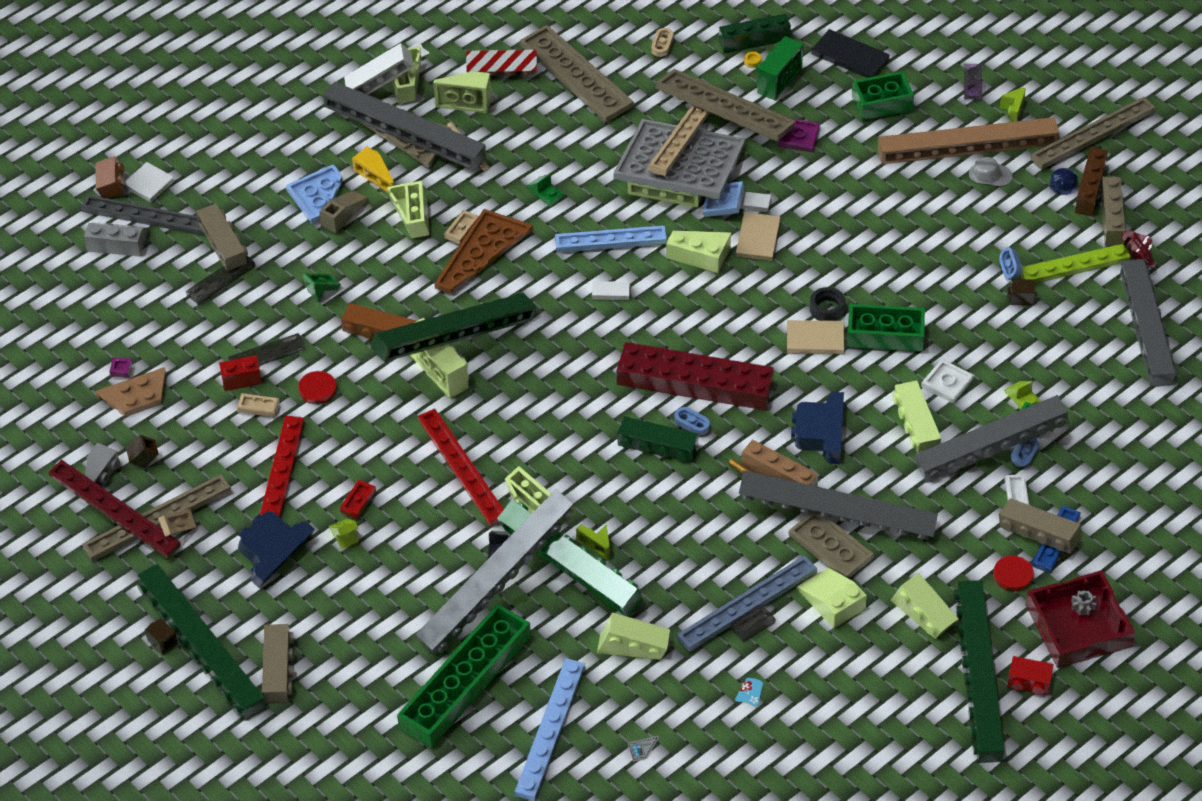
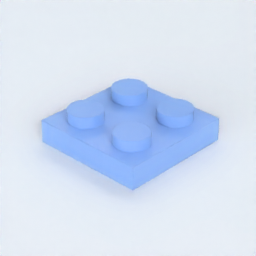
M743 181L727 183L720 199L706 197L703 208L704 216L739 213L745 188Z

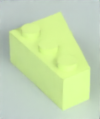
M416 181L387 187L391 201L410 237L417 238L429 235L427 194L423 182Z

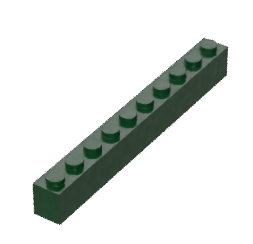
M524 293L512 295L375 333L371 349L383 362L391 361L532 321L537 306Z
M156 564L138 574L139 583L137 587L142 595L146 594L151 607L157 608L160 618L166 620L168 625L176 632L181 645L189 649L192 659L194 661L198 660L205 675L209 674L214 687L220 688L224 700L231 702L237 716L241 715L246 721L265 710L264 696L162 568Z
M958 581L957 589H954V601H958V606H956V616L960 618L958 634H962L960 651H964L962 667L966 668L967 672L964 673V684L968 685L969 690H966V701L971 704V707H968L969 720H973V725H970L971 737H975V742L972 744L973 755H977L978 763L1003 762L1004 743L983 581Z

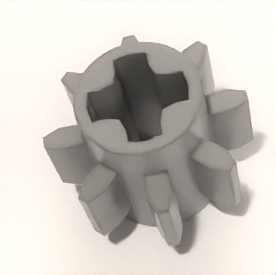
M1078 591L1077 596H1072V610H1076L1079 615L1089 616L1091 610H1096V596H1092L1089 591Z

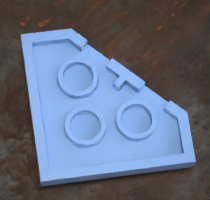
M333 164L287 184L286 190L310 223L313 224L320 221L319 211L331 199L336 198L343 179L341 173Z

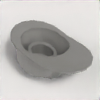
M983 157L976 160L975 165L969 171L971 180L980 184L1005 186L1013 178L1010 169L998 164L991 157Z

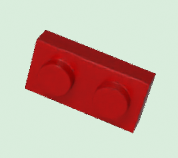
M358 480L342 503L340 513L358 519L376 492V486Z

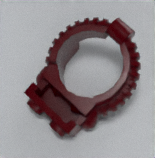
M1130 230L1124 231L1121 235L1122 244L1125 247L1128 244V249L1132 251L1131 256L1136 260L1144 259L1146 266L1154 269L1156 262L1150 253L1152 238Z

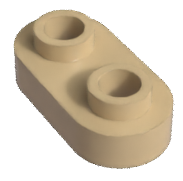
M660 28L657 30L651 46L653 55L663 57L669 53L673 42V31L671 29Z

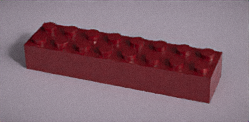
M625 342L616 370L617 385L766 411L774 383V367Z

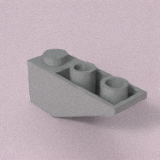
M97 443L87 456L85 476L101 487L103 484H106L109 476L120 464L117 450Z

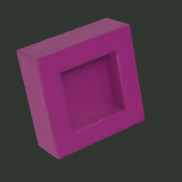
M113 357L109 371L110 377L129 378L133 364L132 359Z

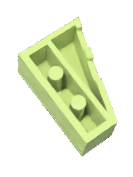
M421 46L407 48L412 54L414 68L392 80L398 103L416 100L421 68Z
M672 231L666 243V258L718 273L731 249V233Z
M519 466L505 478L508 491L516 503L520 501L525 504L531 513L551 495L548 490Z
M919 572L901 585L890 600L935 639L952 627L958 620V617Z
M612 612L600 633L597 653L661 660L667 651L670 629Z

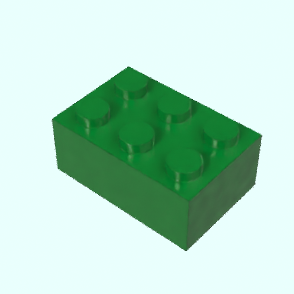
M785 36L776 44L774 50L767 54L766 59L759 63L756 70L758 73L756 81L758 94L774 101L777 100L802 70V43Z
M904 71L852 81V98L862 120L913 111L914 94Z

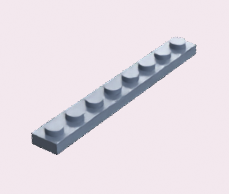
M805 555L678 633V641L691 652L816 574L817 567Z

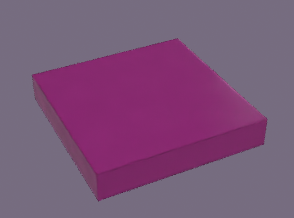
M790 118L796 121L795 127L778 140V147L813 153L820 130V123Z

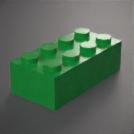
M849 304L847 347L923 351L925 308Z

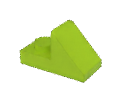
M1024 87L1001 96L1000 108L1008 110L1007 116H1010V122H1016L1019 119L1025 101L1026 88Z
M1019 381L1004 390L1020 409L1025 402L1031 404L1041 402L1032 392V381Z
M344 519L329 526L340 548L343 549L359 542L355 532L358 529L356 521Z
M580 524L576 528V541L608 560L610 558L607 525L596 534L591 528H586Z

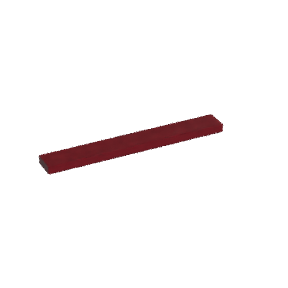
M62 459L48 472L51 478L168 559L181 546L180 541L171 535L165 536L163 530Z

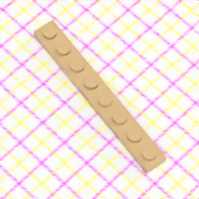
M692 105L651 161L648 171L666 176L710 113L707 110Z

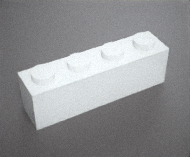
M400 43L344 77L347 87L368 95L413 69L412 54Z

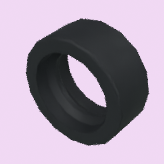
M823 287L814 291L810 297L811 315L818 321H837L842 318L845 313V297L843 293L833 287ZM822 300H832L839 306L827 310L820 308L816 304Z

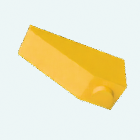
M367 146L352 158L353 170L387 193V187L394 186V181L381 155L376 150H372Z

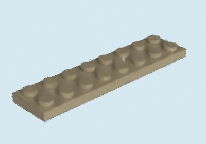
M548 25L520 40V46L525 50H537V61L605 122L634 107L632 99Z
M673 69L656 82L655 88L663 93L691 103L695 107L707 110L709 113L737 123L739 126L753 130L755 133L767 136L771 140L778 141L795 127L796 121L676 69Z

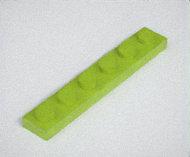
M1123 244L1024 266L1022 267L1021 278L1034 279V284L1121 264L1122 261L1130 260V255Z

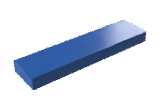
M1062 505L1057 516L1077 523L1081 512ZM1042 544L1032 562V567L1051 574L1062 551Z

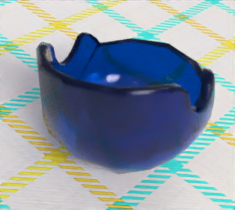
M1059 168L1052 173L1049 186L1055 193L1061 195L1071 194L1072 190L1077 187L1078 176L1071 169Z

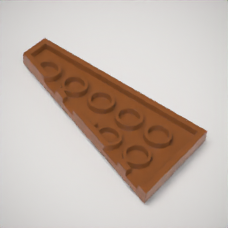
M483 209L434 283L435 289L449 294L454 293L533 231V225Z

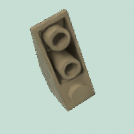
M351 191L331 199L319 211L321 226L337 233L368 201V197L356 191Z

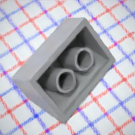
M100 222L88 223L84 235L86 249L88 252L141 257L149 227Z

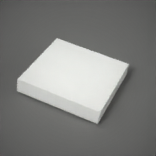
M146 162L125 181L124 188L151 203L175 180L173 176Z
M941 359L923 380L921 387L954 404L974 380V375Z

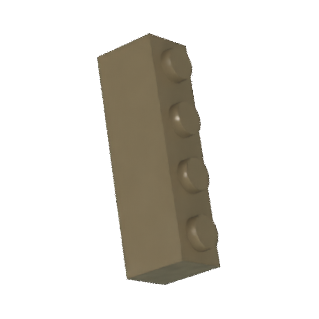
M1102 177L1100 197L1105 246H1115L1122 244L1121 235L1126 231L1121 177Z
M216 203L197 210L198 224L226 271L247 264L246 256L248 251L245 245H241L238 233L233 232L234 229L231 222H227L224 210H220Z
M1012 498L1008 500L999 513L1001 528L1036 540L1041 544L1049 545L1060 551L1071 553L1082 538L1081 524Z
M289 624L264 625L262 695L264 696L265 704L289 703V695H292L293 692L292 682H289V678H293V666L290 665V661H293V648H290V644H294V633L290 632Z

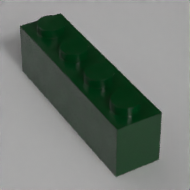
M781 14L720 26L719 44L724 54L778 43L785 36L790 38L791 24L787 15Z
M624 416L617 433L618 446L676 459L681 462L692 463L698 448V433Z

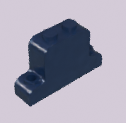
M832 392L828 399H826V403L801 402L797 405V411L792 414V423H795L796 426L791 428V438L795 439V447L797 449L823 451V456H825V460L828 463L840 464L844 392Z
M267 511L262 516L258 514L252 520V525L249 528L245 527L239 533L238 550L254 564L250 570L252 572L251 580L259 589L311 538L315 529L309 523L300 522L290 527L274 512Z

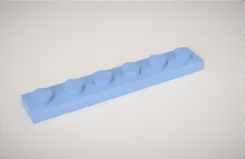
M665 226L555 234L557 253L667 243Z

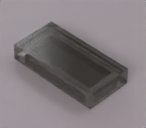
M762 606L732 624L731 630L744 643L776 623V619Z

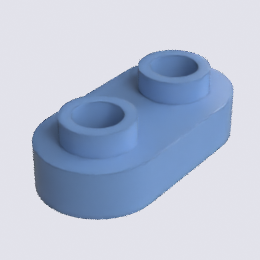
M1009 247L1003 249L999 257L1003 274L1009 280L1018 279L1022 274L1018 253Z
M681 407L675 411L674 420L677 425L690 432L698 433V435L708 433L710 429L708 418L688 407Z
M1037 437L1025 443L1015 445L1011 452V460L1017 467H1023L1030 463L1039 447Z

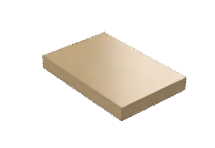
M744 212L736 257L773 261L780 216Z
M787 320V353L844 354V321Z

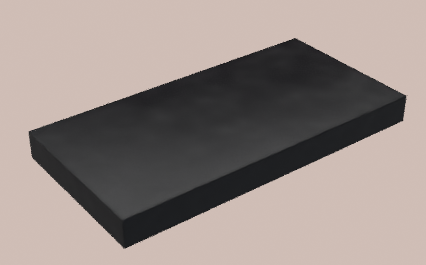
M831 29L827 30L811 50L812 55L866 78L875 77L890 57L888 53Z

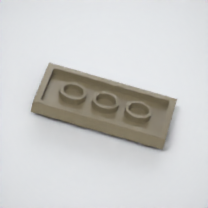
M812 511V514L807 515L789 530L788 535L830 569L848 579L874 559V553L832 520L819 516L820 512Z

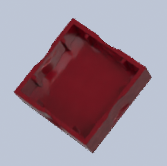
M1103 570L1082 575L1067 582L1051 584L1027 591L1025 606L1057 668L1133 647L1135 631L1124 610L1117 603L1114 591ZM1078 591H1089L1092 596H1096V610H1091L1089 616L1079 615L1076 610H1072V596H1077Z

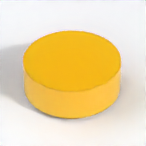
M749 52L744 57V64L748 68H757L759 63H762V56L757 52Z

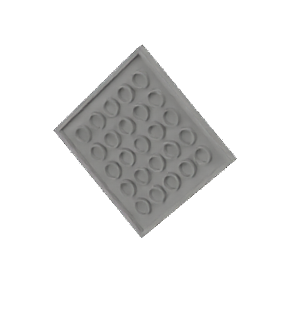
M642 119L614 171L613 179H618L622 182H633L639 185L654 186L658 189H669L674 192L705 196L710 199H720L745 146L746 138L698 130L666 176L657 175L654 172L648 171L649 164L677 125Z

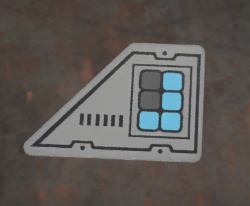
M659 736L628 742L633 761L647 759Z

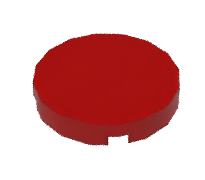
M325 371L309 372L299 381L300 397L311 404H315L314 402L321 404L331 400L336 393L335 379Z
M1019 556L1001 558L996 562L993 570L996 584L1004 590L1008 591L1010 589L1013 592H1019L1030 586L1034 576L1033 567L1030 562Z

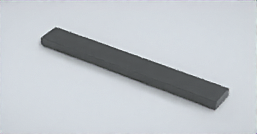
M87 195L81 207L82 212L205 236L198 224L197 216L92 195Z

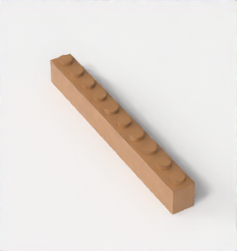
M1053 117L878 137V153L881 165L1045 147L1059 140L1060 132L1056 119Z

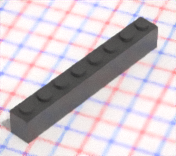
M1144 259L1122 261L1120 275L1150 387L1173 385L1174 377H1177V368L1172 364L1173 354L1168 349L1169 339L1165 337V324L1161 323V310L1157 308V295L1153 294L1154 285L1153 281L1149 279V266H1146Z
M1053 396L915 454L917 467L926 483L931 480H937L939 477L953 473L962 467L972 465L998 452L1008 450L1017 444L1025 443L1036 436L1044 435L1048 431L1063 427L1069 423L1068 411L1059 396Z

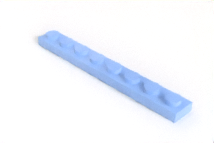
M565 658L515 789L516 797L531 801L536 800L584 672L585 663Z

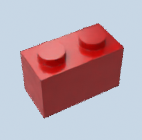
M257 355L219 362L224 391L262 384Z
M1013 656L1007 687L1017 691L1023 690L1038 695H1048L1054 664Z

